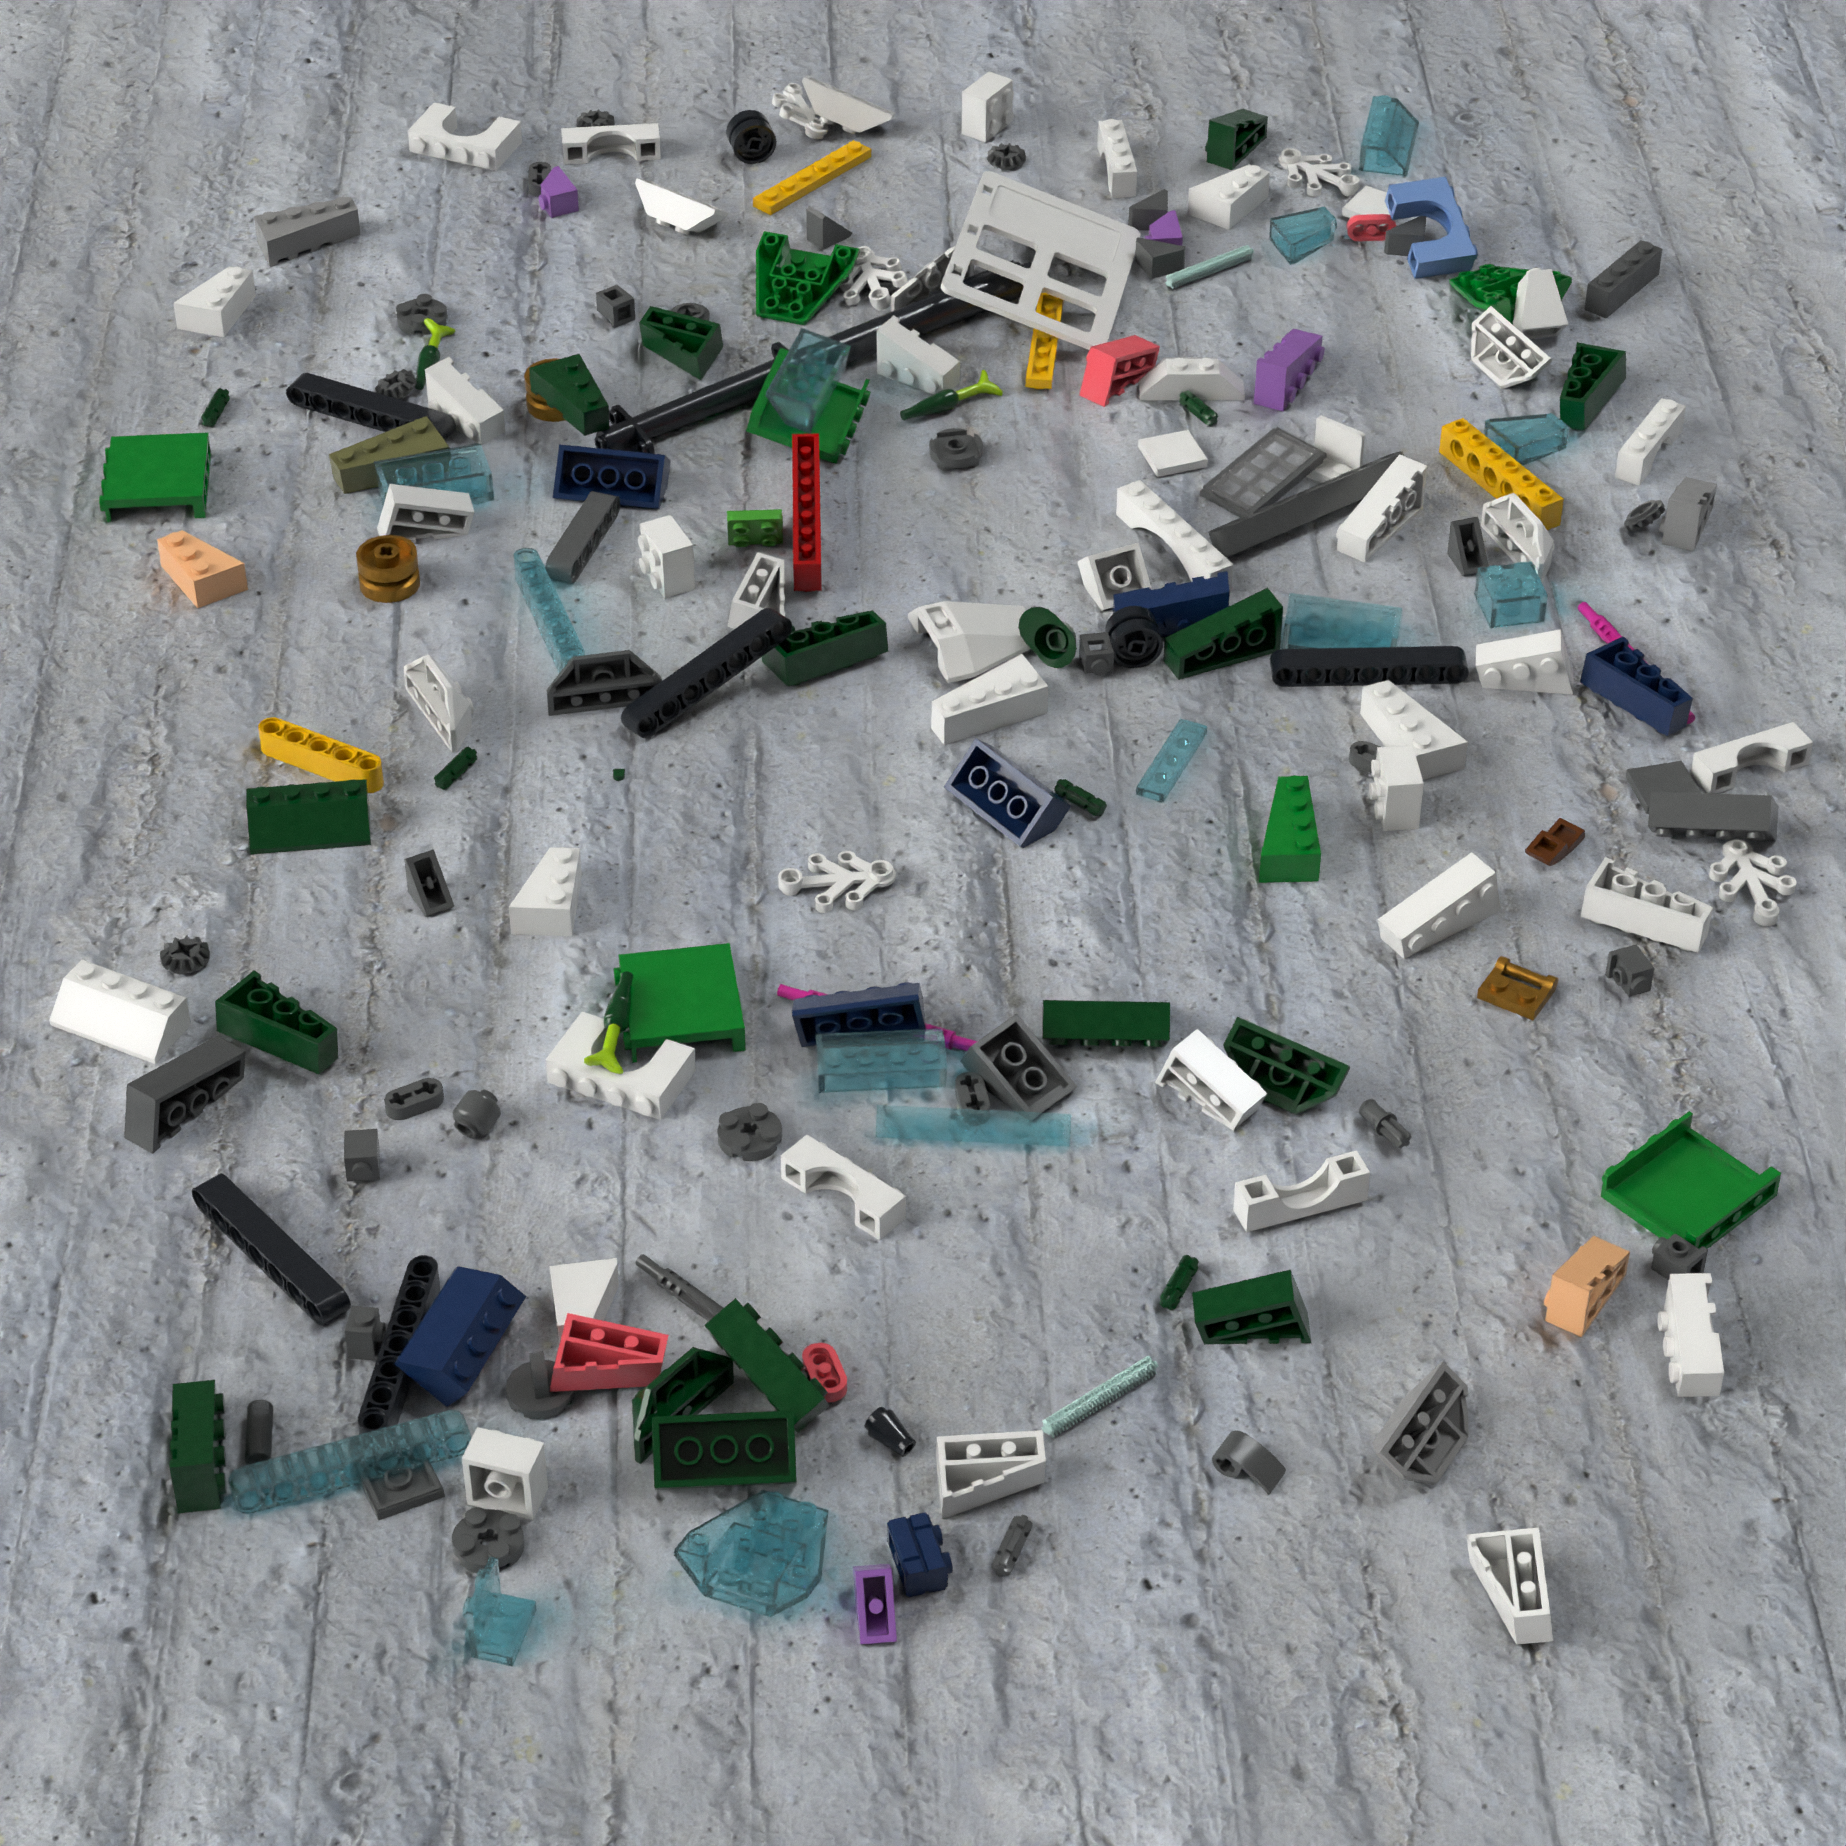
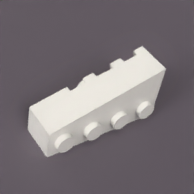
M1020 654L932 701L931 729L941 742L946 745L1048 713V685L1024 655Z
M1389 680L1362 688L1361 716L1385 747L1413 745L1423 780L1465 769L1468 741Z
M1605 857L1586 886L1581 917L1597 924H1605L1621 929L1626 933H1635L1656 942H1664L1685 951L1698 953L1708 936L1713 907L1679 891L1672 894L1666 890L1664 884L1656 880L1650 883L1637 877V871L1628 867L1623 871L1614 867L1615 861Z

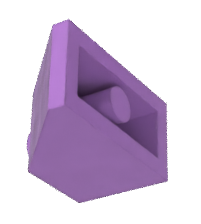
M559 166L554 167L541 183V195L538 197L541 209L545 210L551 218L579 211L576 187Z
M1169 211L1149 225V236H1145V239L1182 246L1183 237L1176 211Z
M889 1563L853 1566L860 1644L897 1642L891 1566Z

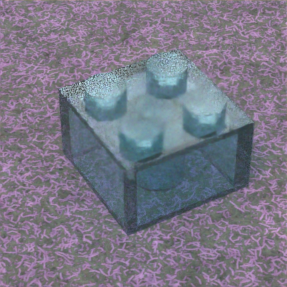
M1518 562L1515 564L1491 565L1489 567L1477 568L1474 595L1490 628L1544 622L1548 595L1532 562Z

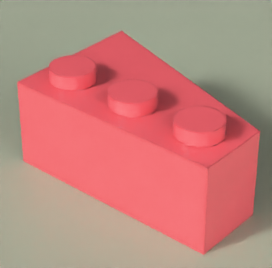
M1136 335L1092 346L1086 357L1087 365L1079 396L1105 407L1109 404L1108 399L1114 394L1118 396L1123 394L1125 386L1129 383L1133 385L1138 383L1156 365L1160 346Z
M567 1313L553 1368L550 1392L646 1387L661 1373L669 1335Z

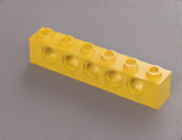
M1464 418L1442 426L1439 453L1494 498L1498 499L1515 493L1543 523L1547 530L1560 526L1564 501L1560 495Z

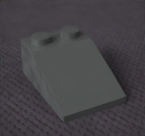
M1017 1013L973 1044L960 1060L968 1072H974L982 1076L988 1092L1029 1122L1033 1121L1078 1087Z

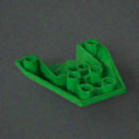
M764 231L756 249V316L805 326L853 271L860 249L835 244L831 256L790 248L788 235Z
M1484 264L1478 270L1459 273L1458 277L1449 279V283L1481 312L1484 313L1492 306L1513 325L1518 283L1529 269ZM1552 271L1562 300L1572 283V277L1563 275L1560 271Z

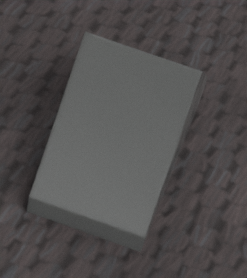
M1163 189L1130 206L1128 225L1137 230L1149 231V225L1168 213V191Z
M808 206L806 209L807 240L822 250L851 236L852 232L813 207Z
M1419 216L1387 230L1384 253L1387 255L1408 256L1412 243L1424 242L1426 216Z
M1137 237L1135 262L1151 279L1172 274L1184 269L1186 246Z
M1478 516L1450 523L1447 554L1462 576L1490 570Z
M434 849L404 859L408 893L425 917L454 907Z

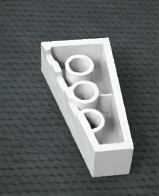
M1399 454L1349 517L1339 526L1336 533V538L1338 539L1337 551L1366 562L1423 510L1427 465Z
M1471 852L1377 919L1381 939L1402 958L1406 959L1500 912L1501 906L1496 872Z

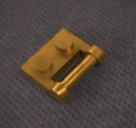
M1500 956L1493 970L1478 988L1477 998L1534 1021L1555 992L1559 979L1552 975L1546 977L1511 963L1509 958ZM1505 974L1525 981L1527 983H1530L1532 985L1538 986L1541 989L1539 990L1526 984H1523L1521 982H1518L1516 980H1513L1511 978H1508L1505 976Z

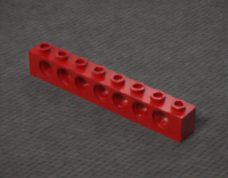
M819 433L792 434L794 591H822Z

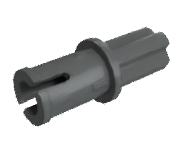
M1368 1099L1362 1103L1359 1108V1114L1374 1126V1130L1378 1135H1384L1400 1149L1410 1144L1409 1140L1412 1136L1397 1122L1396 1115L1391 1112L1387 1113L1374 1099Z

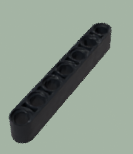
M310 373L301 374L286 389L288 400L298 407L383 432L425 416L428 417L444 440L456 429L454 419L444 412Z
M765 608L629 704L621 714L622 724L642 738L654 735L785 641L792 632V622L772 608Z
M1458 646L1280 649L1273 652L1269 659L1272 680L1281 687L1363 686L1387 680L1394 685L1457 684L1465 681L1469 675L1465 652Z
M220 1173L192 1189V1197L200 1211L318 1325H324L351 1308L350 1299L342 1286L226 1175Z
M420 1255L414 1257L407 1265L358 1416L360 1443L362 1449L367 1453L380 1454L388 1450L398 1426L412 1378L397 1367L395 1362L440 1292L438 1263L431 1256Z

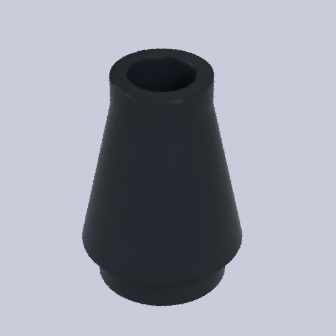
M879 1407L865 1422L864 1427L868 1430V1436L896 1451L902 1457L909 1454L916 1445V1441L910 1436L891 1409L886 1410L884 1407Z

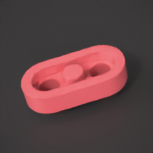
M1367 214L1351 217L1346 224L1348 236L1354 241H1384L1386 231L1397 225L1395 220H1392L1388 214Z
M813 1343L807 1346L802 1354V1363L806 1367L804 1370L809 1375V1381L815 1377L828 1392L824 1396L827 1402H836L842 1399L847 1393V1376L835 1349L826 1343Z

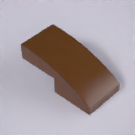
M1559 818L1548 832L1542 830L1525 849V853L1552 866L1565 858L1585 838V830Z

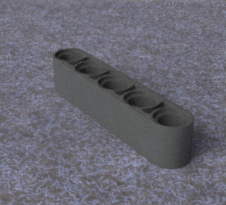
M595 491L590 492L548 556L545 565L546 578L569 583L576 582L616 520L620 510L619 496Z

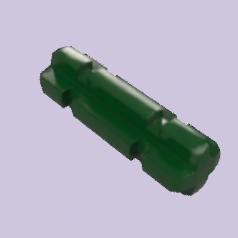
M219 388L214 393L201 416L204 426L213 427L230 399L227 389Z
M1187 390L1179 395L1181 397L1179 400L1180 404L1209 427L1217 424L1218 414L1191 391Z
M469 746L462 749L458 755L435 775V786L446 790L477 760V751Z
M1059 779L1056 783L1054 791L1059 796H1065L1066 800L1084 810L1087 809L1089 813L1095 816H1102L1107 807L1105 801L1100 798L1096 799L1093 794L1077 785L1074 786L1073 783L1066 779Z
M1184 1255L1178 1263L1179 1266L1176 1267L1166 1285L1167 1288L1160 1295L1161 1300L1159 1303L1163 1308L1167 1307L1169 1310H1174L1178 1306L1180 1298L1183 1297L1192 1281L1191 1277L1198 1270L1199 1261L1196 1257Z

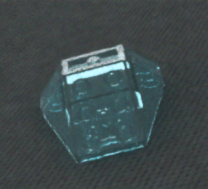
M762 1490L689 1531L674 1549V1556L703 1596L772 1617L808 1598L821 1581L829 1510L817 1507L810 1502H801L785 1497L778 1492Z

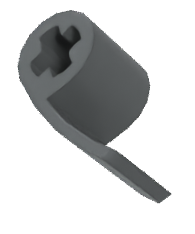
M1231 1431L1212 1456V1463L1221 1474L1227 1477H1237L1243 1469L1268 1495L1271 1494L1286 1472L1285 1467L1271 1452L1242 1431Z

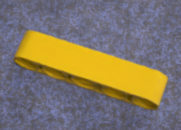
M266 718L258 725L261 751L269 757L335 782L366 779L368 793L377 792L384 786L381 759L373 753L280 718Z

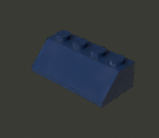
M559 444L553 498L584 502L590 492L595 491L619 496L621 506L660 509L668 487L671 460L666 455Z
M975 738L944 785V788L1021 848H1025L1054 832L1071 808L1070 804L997 748Z
M904 982L897 986L883 988L874 986L860 991H838L835 994L822 996L807 995L804 998L794 999L792 1007V1017L801 1047L926 1031L924 1001L920 983Z
M457 1266L396 1360L395 1365L443 1405L448 1407L468 1393L525 1300L526 1295L502 1275Z

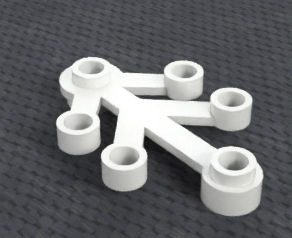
M789 83L784 88L783 94L774 93L772 104L776 107H781L779 115L782 118L804 126L806 129L805 134L810 138H824V135L828 132L827 126L829 124L815 118L817 114H815L813 107L809 108L802 98L803 91L799 84Z
M1287 148L1279 156V164L1288 169L1287 185L1290 188L1302 186V175L1298 174V169L1305 171L1308 181L1307 195L1310 197L1321 195L1322 185L1318 182V178L1338 186L1341 193L1345 196H1353L1358 191L1359 178L1351 174V164L1346 162L1332 164V156L1329 154L1301 156L1299 150ZM1329 172H1336L1338 176L1333 175Z
M858 247L860 253L853 271L839 286L840 290L845 292L843 294L845 303L849 306L859 303V293L868 283L871 289L869 293L871 305L876 310H885L890 306L891 297L888 289L880 286L878 279L892 281L894 287L900 288L908 282L904 271H900L902 266L899 258L875 256V253L869 247ZM872 265L886 267L887 270L872 268ZM862 269V270H863V273L860 275V277H859V278L856 280V282L854 283V282H853V278H854V277L859 273V271Z
M1741 839L1726 842L1722 850L1725 857L1721 862L1711 864L1709 877L1713 881L1723 882L1727 879L1728 871L1733 866H1737L1739 871L1730 882H1724L1720 885L1719 898L1725 902L1736 900L1737 893L1746 883L1756 903L1753 914L1754 921L1761 926L1775 925L1778 921L1779 907L1774 900L1768 899L1761 883L1776 889L1783 895L1793 894L1797 883L1794 877L1783 875L1777 878L1773 876L1782 875L1785 872L1786 859L1778 855L1767 858L1755 853L1752 846ZM1752 864L1767 869V871L1773 875H1770L1766 872H1763L1759 869L1752 867Z
M842 851L839 853L838 865L827 860L823 854L815 853L808 857V869L813 873L825 871L828 873L827 875L802 877V873L799 870L787 868L778 874V886L782 893L788 896L798 894L801 888L831 886L826 892L815 897V909L820 913H828L833 910V901L853 884L862 883L856 890L849 891L845 895V906L849 910H859L864 905V898L876 887L883 888L895 881L896 872L888 861L877 860L870 864L858 858L852 851ZM855 868V869H857V870L860 871V872H851V871H849V870H852V869Z

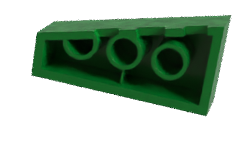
M1278 776L1261 852L1259 883L1319 881L1321 850L1308 776Z

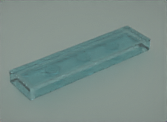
M1180 718L1138 783L1136 795L1164 802L1207 735V726Z

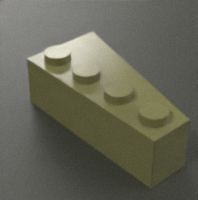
M427 416L329 454L333 479L344 494L379 487L380 482L384 481L393 482V484L403 482V477L417 474H419L420 478L431 476V471L443 469L444 473L453 471L450 447Z

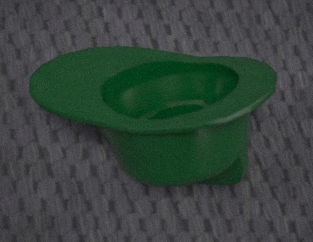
M1031 607L1022 614L1018 626L1020 636L1047 666L1053 668H1063L1070 664L1075 657L1077 649L1076 634L1073 628L1068 623L1061 621L1049 609L1043 607Z

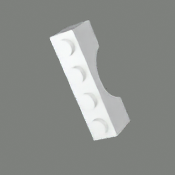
M1116 119L1098 121L1097 147L1100 158L1106 159L1108 187L1111 197H1136L1137 169L1123 121Z
M658 123L561 128L564 165L586 164L596 155L606 152L626 153L631 155L636 161L661 159Z
M1661 398L1618 451L1615 478L1641 485L1651 472L1655 456L1661 444L1672 445L1682 433L1686 410L1685 405L1669 399Z
M1794 722L1695 752L1690 775L1706 793H1721L1735 788L1737 771L1746 766L1766 765L1782 772H1787L1809 765L1813 741Z
M805 1135L781 1155V1179L805 1194L821 1189L837 1190L847 1194L855 1201V1225L876 1239L881 1240L906 1219V1196L900 1190L884 1183L873 1173L863 1170L847 1157H843L828 1148L823 1142H818L809 1135Z
M1356 1150L1326 1158L1322 1167L1312 1177L1296 1185L1279 1186L1273 1184L1266 1174L1235 1182L1233 1211L1247 1233L1363 1202L1368 1199L1370 1171Z

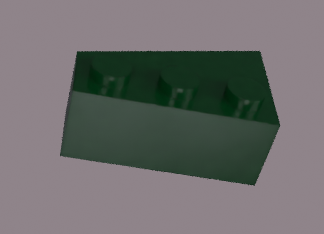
M1240 109L1210 119L1208 141L1205 146L1207 162L1233 170L1267 138L1268 116Z
M653 306L649 307L639 322L644 347L699 380H702L723 348L719 323Z
M580 354L529 368L531 392L535 395H541L547 400L549 407L559 410L563 414V418L584 436L610 429L609 405Z
M1291 1269L1192 1292L1195 1324L1204 1345L1247 1344V1339H1268L1269 1344H1279V1338H1300L1301 1343H1311L1308 1312Z

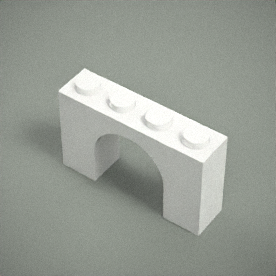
M433 103L408 130L410 152L495 171L502 166L522 143L521 121L498 117L486 131L473 136L452 135L457 129L456 107Z
M581 1012L546 1058L547 1082L661 1120L696 1072L695 1048L666 1039L650 1062L637 1070L616 1074L599 1065L589 1066L584 1063V1058L602 1050L607 1029L604 1027V1018Z

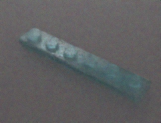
M877 1105L875 1136L877 1138L1070 1147L1071 1114Z

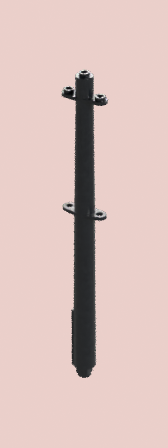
M1014 260L1009 261L1024 268H1030L1032 264L1029 261L1023 264L1017 261L1014 262ZM988 270L963 280V283L967 286L1008 302L1020 298L1024 287L1019 282ZM940 288L930 292L926 298L795 351H790L787 363L821 375L877 353V329L893 315L900 319L899 324L909 331L916 330L920 333V337L987 310L950 296ZM776 342L771 346L773 360L634 417H631L620 405L612 406L609 411V420L612 425L610 429L596 433L594 440L596 448L624 450L635 446L637 452L655 454V449L650 439L757 399L780 348L789 349L780 342Z

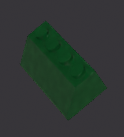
M366 779L246 789L250 855L371 845L370 806Z
M1043 1000L1042 1039H1049V1045H1068V1039H1080V1045L1099 1046V1040H1112V1046H1131V1040H1144V1047H1163V1041L1170 1040V1002Z

